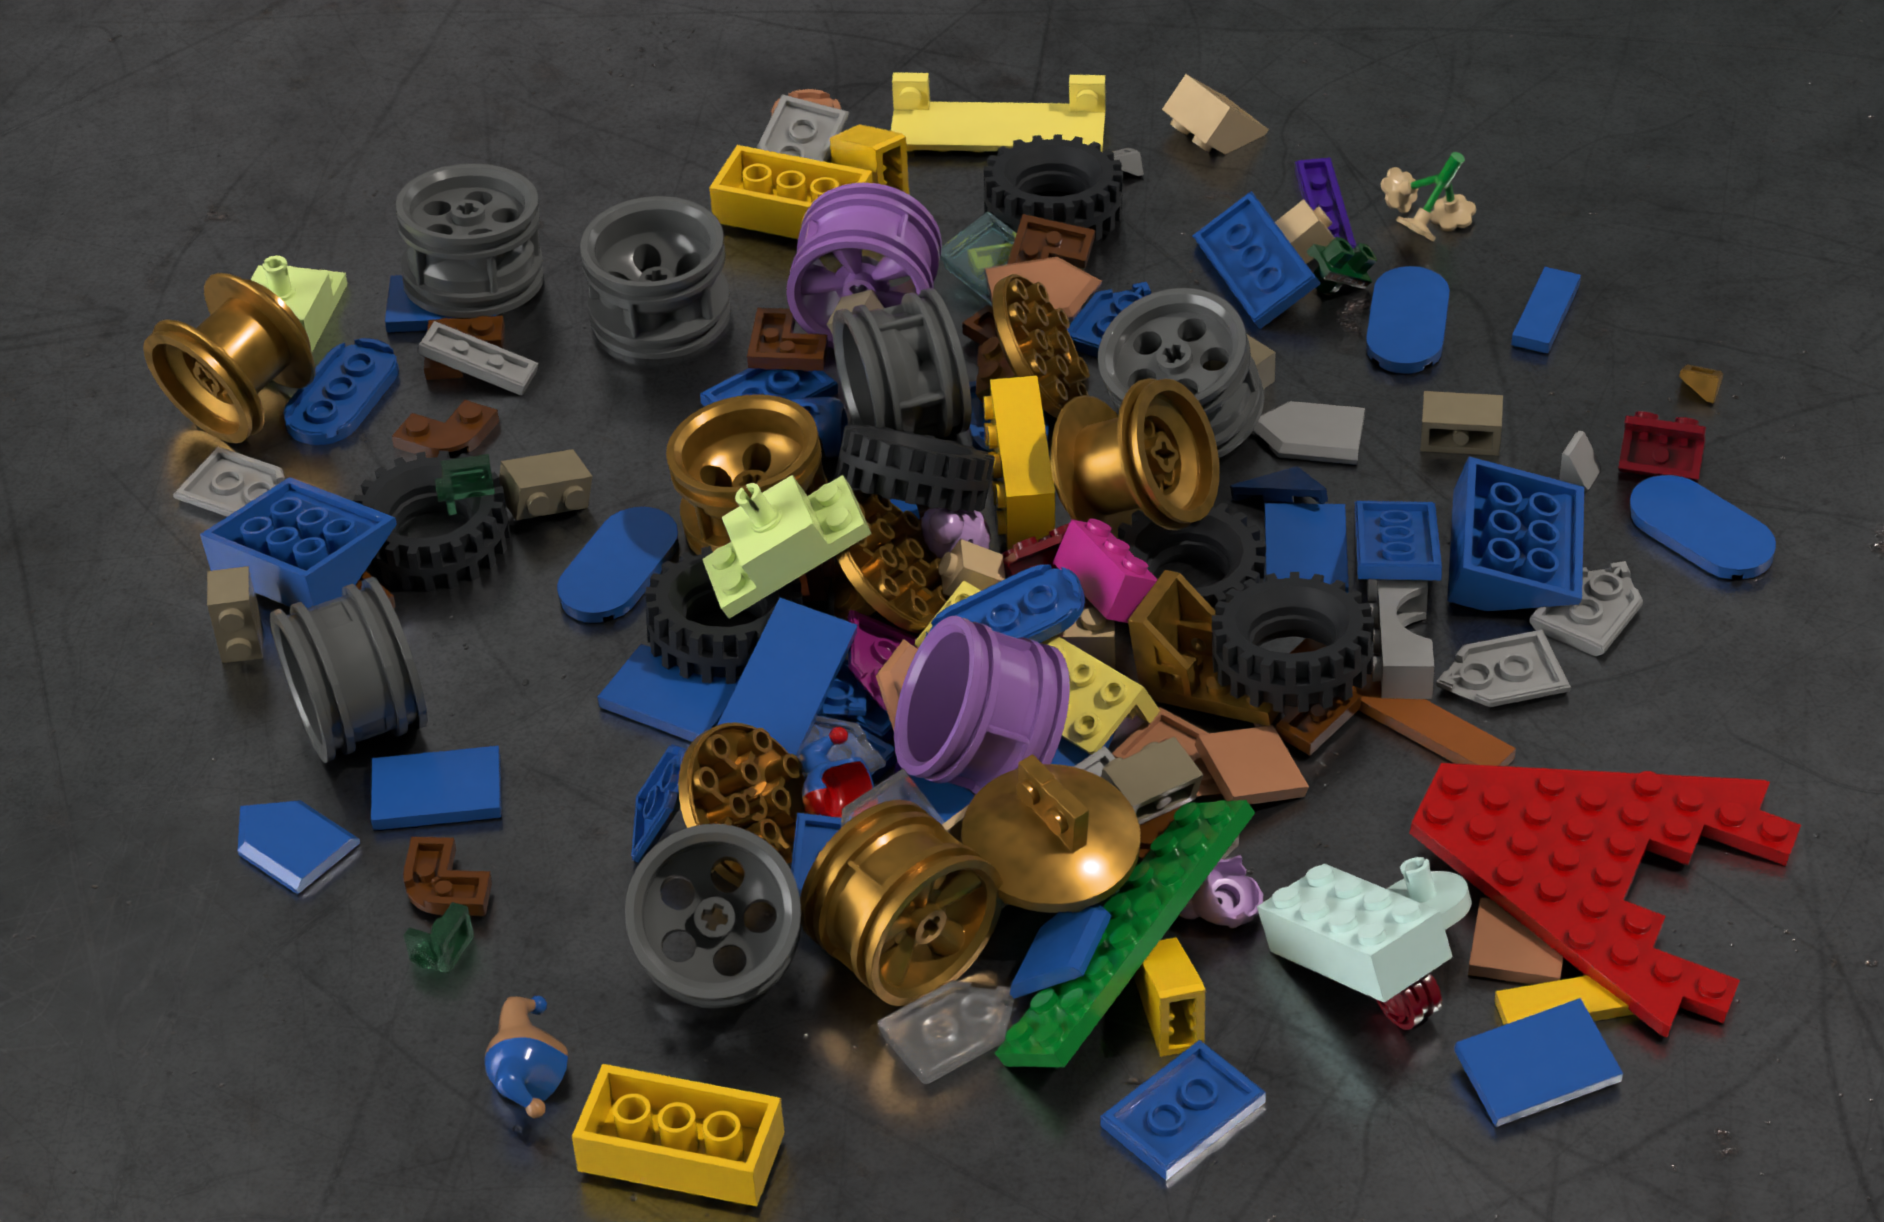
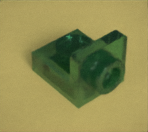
M454 902L450 904L444 915L434 922L431 934L413 928H408L404 934L409 959L412 963L423 969H434L448 974L474 937L468 907Z

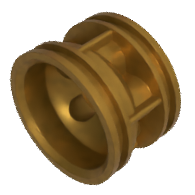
M772 395L736 396L714 402L697 410L674 430L667 444L666 458L672 483L676 491L682 496L680 516L685 538L690 548L697 555L702 554V547L711 546L714 552L717 548L731 542L722 517L739 507V504L735 501V496L740 488L743 487L748 496L752 497V494L746 487L747 484H757L763 493L793 475L808 496L828 483L821 461L822 453L817 426L811 414L804 407L791 400Z

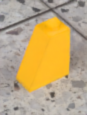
M859 124L830 137L832 163L872 171L873 183L890 186L909 195L906 136L902 133Z
M1178 938L1160 940L1133 976L1159 1056L1164 1057L1183 1053L1198 1040L1205 1043V987Z

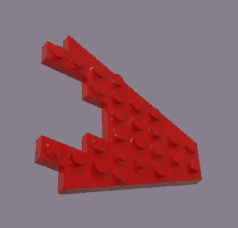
M1441 763L1412 820L1409 834L1582 973L1591 977L1629 1005L1628 1010L1658 1034L1667 1038L1679 1007L1724 1024L1740 980L1654 948L1666 916L1625 901L1645 851L1647 850L1689 865L1700 837L1704 836L1786 866L1801 824L1760 810L1770 784L1766 780L1656 774L1652 771L1626 773Z

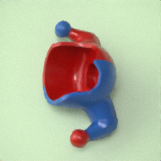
M843 727L833 728L828 736L810 743L801 750L800 762L806 776L802 789V801L808 814L852 819L859 813L876 805L874 783L870 771L861 757L843 758L830 761L826 757L834 745H842L847 741L848 733Z

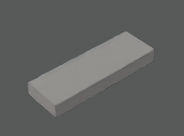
M436 321L433 322L418 347V354L521 396L537 373L538 363Z

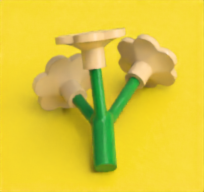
M1452 152L1439 174L1417 181L1407 171L1402 172L1398 167L1390 168L1387 177L1381 181V188L1386 194L1385 202L1387 206L1391 209L1397 208L1401 213L1410 211L1411 204L1417 200L1419 188L1437 183L1424 208H1419L1414 218L1398 216L1396 221L1433 242L1436 237L1427 227L1429 220L1433 224L1440 225V228L1446 232L1453 231L1457 227H1468L1472 223L1471 216L1476 213V205L1473 202L1466 201L1463 195H1455L1452 187V180L1463 164L1464 156L1458 152ZM1445 188L1446 196L1444 198L1438 199L1441 192Z

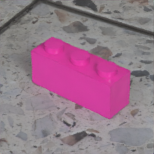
M1071 519L1053 563L1060 570H1062L1061 567L1071 570L1079 578L1085 597L1106 619L1128 623L1130 616L1158 579L1147 569L1148 564L1135 557L1129 551L1130 546L1127 543L1117 539L1111 533L1112 528L1108 524L1097 519H1089L1088 523Z

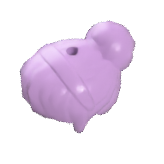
M939 507L938 509L930 508L925 512L922 519L921 529L924 542L928 545L929 550L939 558H942L945 553L951 552L960 539L970 540V543L989 549L991 541L989 526L984 515L976 510L974 512H967L960 509L958 511H951Z
M1235 856L1227 860L1220 859L1178 916L1187 920L1201 917L1216 925H1227L1230 928H1236L1239 925L1252 921L1259 914L1257 906L1264 902L1263 892L1253 878L1245 876L1246 868L1241 863V856Z

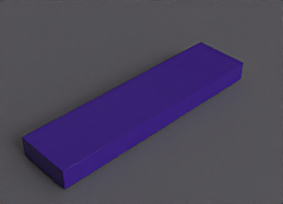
M1331 158L1295 161V174L1302 199L1313 210L1319 206L1333 223L1328 227L1332 235L1345 239L1353 249L1356 243Z

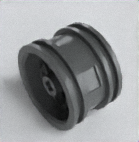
M374 577L364 579L361 590L354 584L344 586L342 588V596L309 608H306L302 602L292 604L289 615H286L281 609L270 613L272 634L286 682L308 737L324 763L335 759V750L337 749L344 755L355 752V743L387 731H391L398 737L407 733L409 723L416 730L426 727L428 723L425 697L407 639L389 598Z

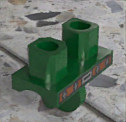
M1335 237L1326 247L1313 244L1307 250L1308 255L1314 257L1319 263V266L1313 272L1321 283L1316 287L1319 292L1334 294L1343 284L1366 289L1372 283L1367 271L1377 262V258L1367 244L1358 243L1352 249L1345 239Z

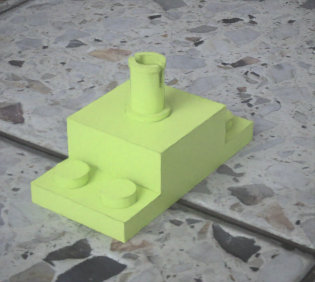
M271 256L265 259L262 265H258L251 278L252 281L265 286L275 293L294 312L309 337L311 352H313L348 285L346 273L287 266V261L282 256Z
M793 475L763 493L757 484H747L746 487L752 494L751 498L743 487L740 488L735 496V501L739 504V507L722 517L731 542L717 548L702 560L720 607L730 619L872 533L852 488L843 475L830 483L824 484L808 496Z

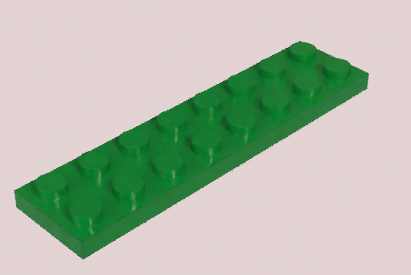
M1247 800L1190 802L1181 806L1175 812L1172 823L1162 835L1152 842L1151 850L1142 862L1134 868L1126 883L1115 896L1105 903L1103 908L1109 912L1111 918L1084 975L1037 993L1031 1000V1007L1021 1020L1007 1031L1006 1039L995 1052L1004 1066L1065 1067L1253 817L1255 812Z

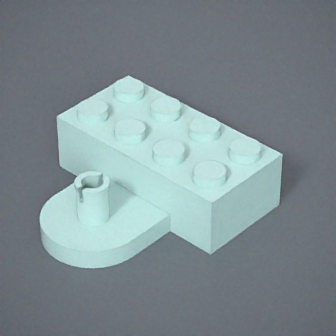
M1415 857L1403 862L1400 869L1404 879L1387 889L1323 864L1311 868L1304 877L1290 886L1275 891L1272 897L1258 905L1257 909L1270 952L1381 1002H1386L1453 957L1445 930L1461 920L1470 910L1471 897L1467 883L1463 877L1452 872L1430 871L1429 860H1424L1423 857Z

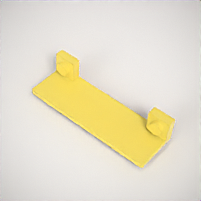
M893 73L894 112L891 131L902 133L906 136L907 151H998V148L1002 146L1013 148V141L1018 139L1026 143L1033 141V136L1041 135L1044 140L1053 139L1054 134L1062 135L1063 140L1071 141L1075 136L1083 138V143L1087 145L1095 141L1101 144V152L1103 151L1106 113L1105 75H1070V103L930 102L928 73Z
M963 581L938 613L981 590ZM931 622L915 640L917 648L920 647L925 639L926 632L929 633L932 628ZM1055 635L1041 642L1057 648L1063 654L1069 671V704L1061 737L1088 754L1092 755L1100 750L1126 717L1133 719L1135 716H1138L1151 723L1160 712V709L1143 686L1061 637Z

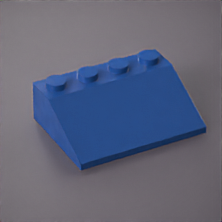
M1468 457L1453 490L1447 601L1483 611L1579 605L1582 600L1584 487Z
M289 477L201 533L200 537L211 571L249 566L255 593L289 607L292 604L302 602L306 608L341 597L344 586L356 585L397 525V522L393 516Z

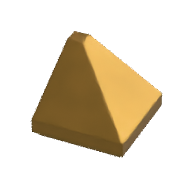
M1687 364L1680 371L1679 377L1706 402L1714 403L1724 373Z

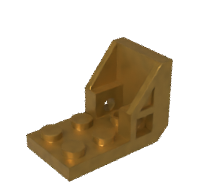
M1164 570L1128 619L1138 683L1146 689L1156 702L1271 726L1279 714L1278 711H1273V704L1263 702L1259 708L1251 706L1249 696L1244 695L1236 699L1231 695V685L1222 687L1218 682V672L1214 673L1212 657V615H1215V610L1181 573Z

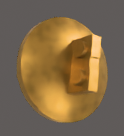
M1011 274L999 280L993 290V312L998 337H992L978 347L977 366L979 370L976 379V396L982 403L983 396H990V379L1037 376L1042 408L1053 417L1058 418L1065 404L1074 397L1089 396L1086 387L1081 382L1089 378V369L1085 361L1078 356L1075 345L1067 330L1070 327L1068 317L1063 309L1054 308L1049 301L1048 292L1041 282L1034 284L1029 279L1017 274Z
M852 490L872 534L835 555L838 563L835 565V577L832 578L833 592L835 593V617L848 621L850 610L857 611L866 616H871L877 611L898 627L921 634L951 597L943 594L942 578L939 574V564L942 558L932 553L924 542L921 523L914 513L908 510L901 511L891 503L890 499L882 498L880 495L861 492V490Z
M733 722L720 724L703 732L690 744L680 766L679 800L686 827L702 824H724L750 831L776 849L791 870L797 813L808 814L802 801L805 777L802 773L801 762L797 756L788 753L763 728ZM723 861L714 868L720 876L733 885L740 887L743 883L745 873L738 863Z
M1032 754L1018 762L1017 769L996 777L973 797L963 818L961 842L963 845L973 849L998 871L1003 882L998 889L999 899L1003 900V903L1038 912H1080L1086 907L1108 898L1128 880L1139 856L1140 826L1132 805L1114 785L1102 777L1080 768L1058 764H1042Z

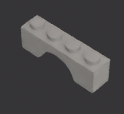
M1368 579V602H1375L1370 603V606L1372 608V617H1374V628H1377L1374 629L1373 654H1379V656H1373L1372 680L1380 681L1381 698L1432 699L1434 680L1432 639L1416 635L1405 628V626L1413 622L1426 619L1428 580Z

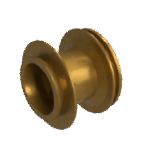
M216 273L206 280L204 286L205 301L211 315L197 328L177 320L166 319L159 321L154 326L153 333L144 341L143 350L151 374L169 400L189 420L208 434L222 441L236 444L243 442L248 436L255 435L263 429L265 422L264 410L258 393L272 380L291 388L301 389L308 387L315 377V362L311 352L309 337L303 325L283 300L268 288L255 281L242 279L232 274Z
M1151 378L1140 380L1132 385L1125 394L1119 409V415L1104 401L1088 395L1074 397L1060 411L1053 431L1050 464L1056 492L1071 519L1087 523L1089 519L1100 520L1108 524L1112 528L1111 533L1118 538V527L1124 522L1132 525V513L1137 510H1142L1155 524L1165 529L1180 530L1188 527L1192 522L1204 518L1213 507L1219 486V457L1215 436L1201 404L1183 384L1166 378L1160 380Z

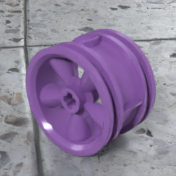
M877 183L846 184L833 188L819 196L804 215L797 241V253L793 259L787 282V301L797 323L808 334H827L828 347L834 349L833 334L826 324L841 297L873 289L883 307L888 308L900 305L903 296L907 293L914 292L919 296L921 290L934 288L933 282L937 276L942 252L941 234L935 219L912 196L896 188ZM862 249L884 255V257L878 263L869 256H862ZM832 252L843 266L838 268L835 273L828 270L819 258ZM910 276L911 278L903 284L890 287L889 280Z
M950 616L940 621L928 633L918 648L901 689L895 718L894 744L896 757L902 770L909 775L925 778L935 783L948 782L969 788L973 793L977 794L987 783L996 777L1017 769L1018 762L1032 754L1042 764H1050L1063 733L1069 704V671L1063 654L1053 646L1038 643L1024 637L1015 638L993 631L987 625L971 622L959 616Z

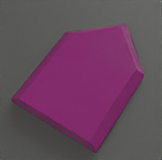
M850 610L848 622L858 626L857 634L848 651V668L882 709L887 710L876 675L903 639L917 648L915 640L918 637L857 611Z

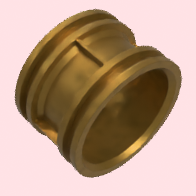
M890 800L874 805L852 818L821 850L808 872L801 891L800 922L803 930L812 940L832 957L846 965L881 1000L894 1006H910L926 1001L945 990L974 963L992 936L1000 917L1003 900L999 899L998 889L1003 882L998 871L989 862L949 834L940 822L930 816L919 805L908 800Z

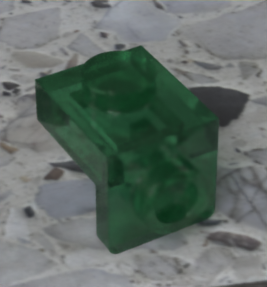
M489 454L441 461L442 477L435 478L438 501H446L449 515L457 514L455 500L495 494Z

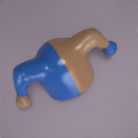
M511 996L508 997L502 1006L498 1033L492 1038L486 1049L485 1069L489 1080L501 1095L525 1107L530 1117L539 1118L546 1110L543 1101L556 1090L562 1081L568 1062L567 1048L562 1042L547 1032L533 1026L529 1020V1012L535 1015H542L547 1009V1002L544 997L533 996L531 999Z

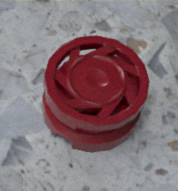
M1428 973L1386 1002L1376 999L1387 1018L1404 1030L1412 1029L1423 1020V1017L1432 1016L1442 1007L1440 988L1431 973Z

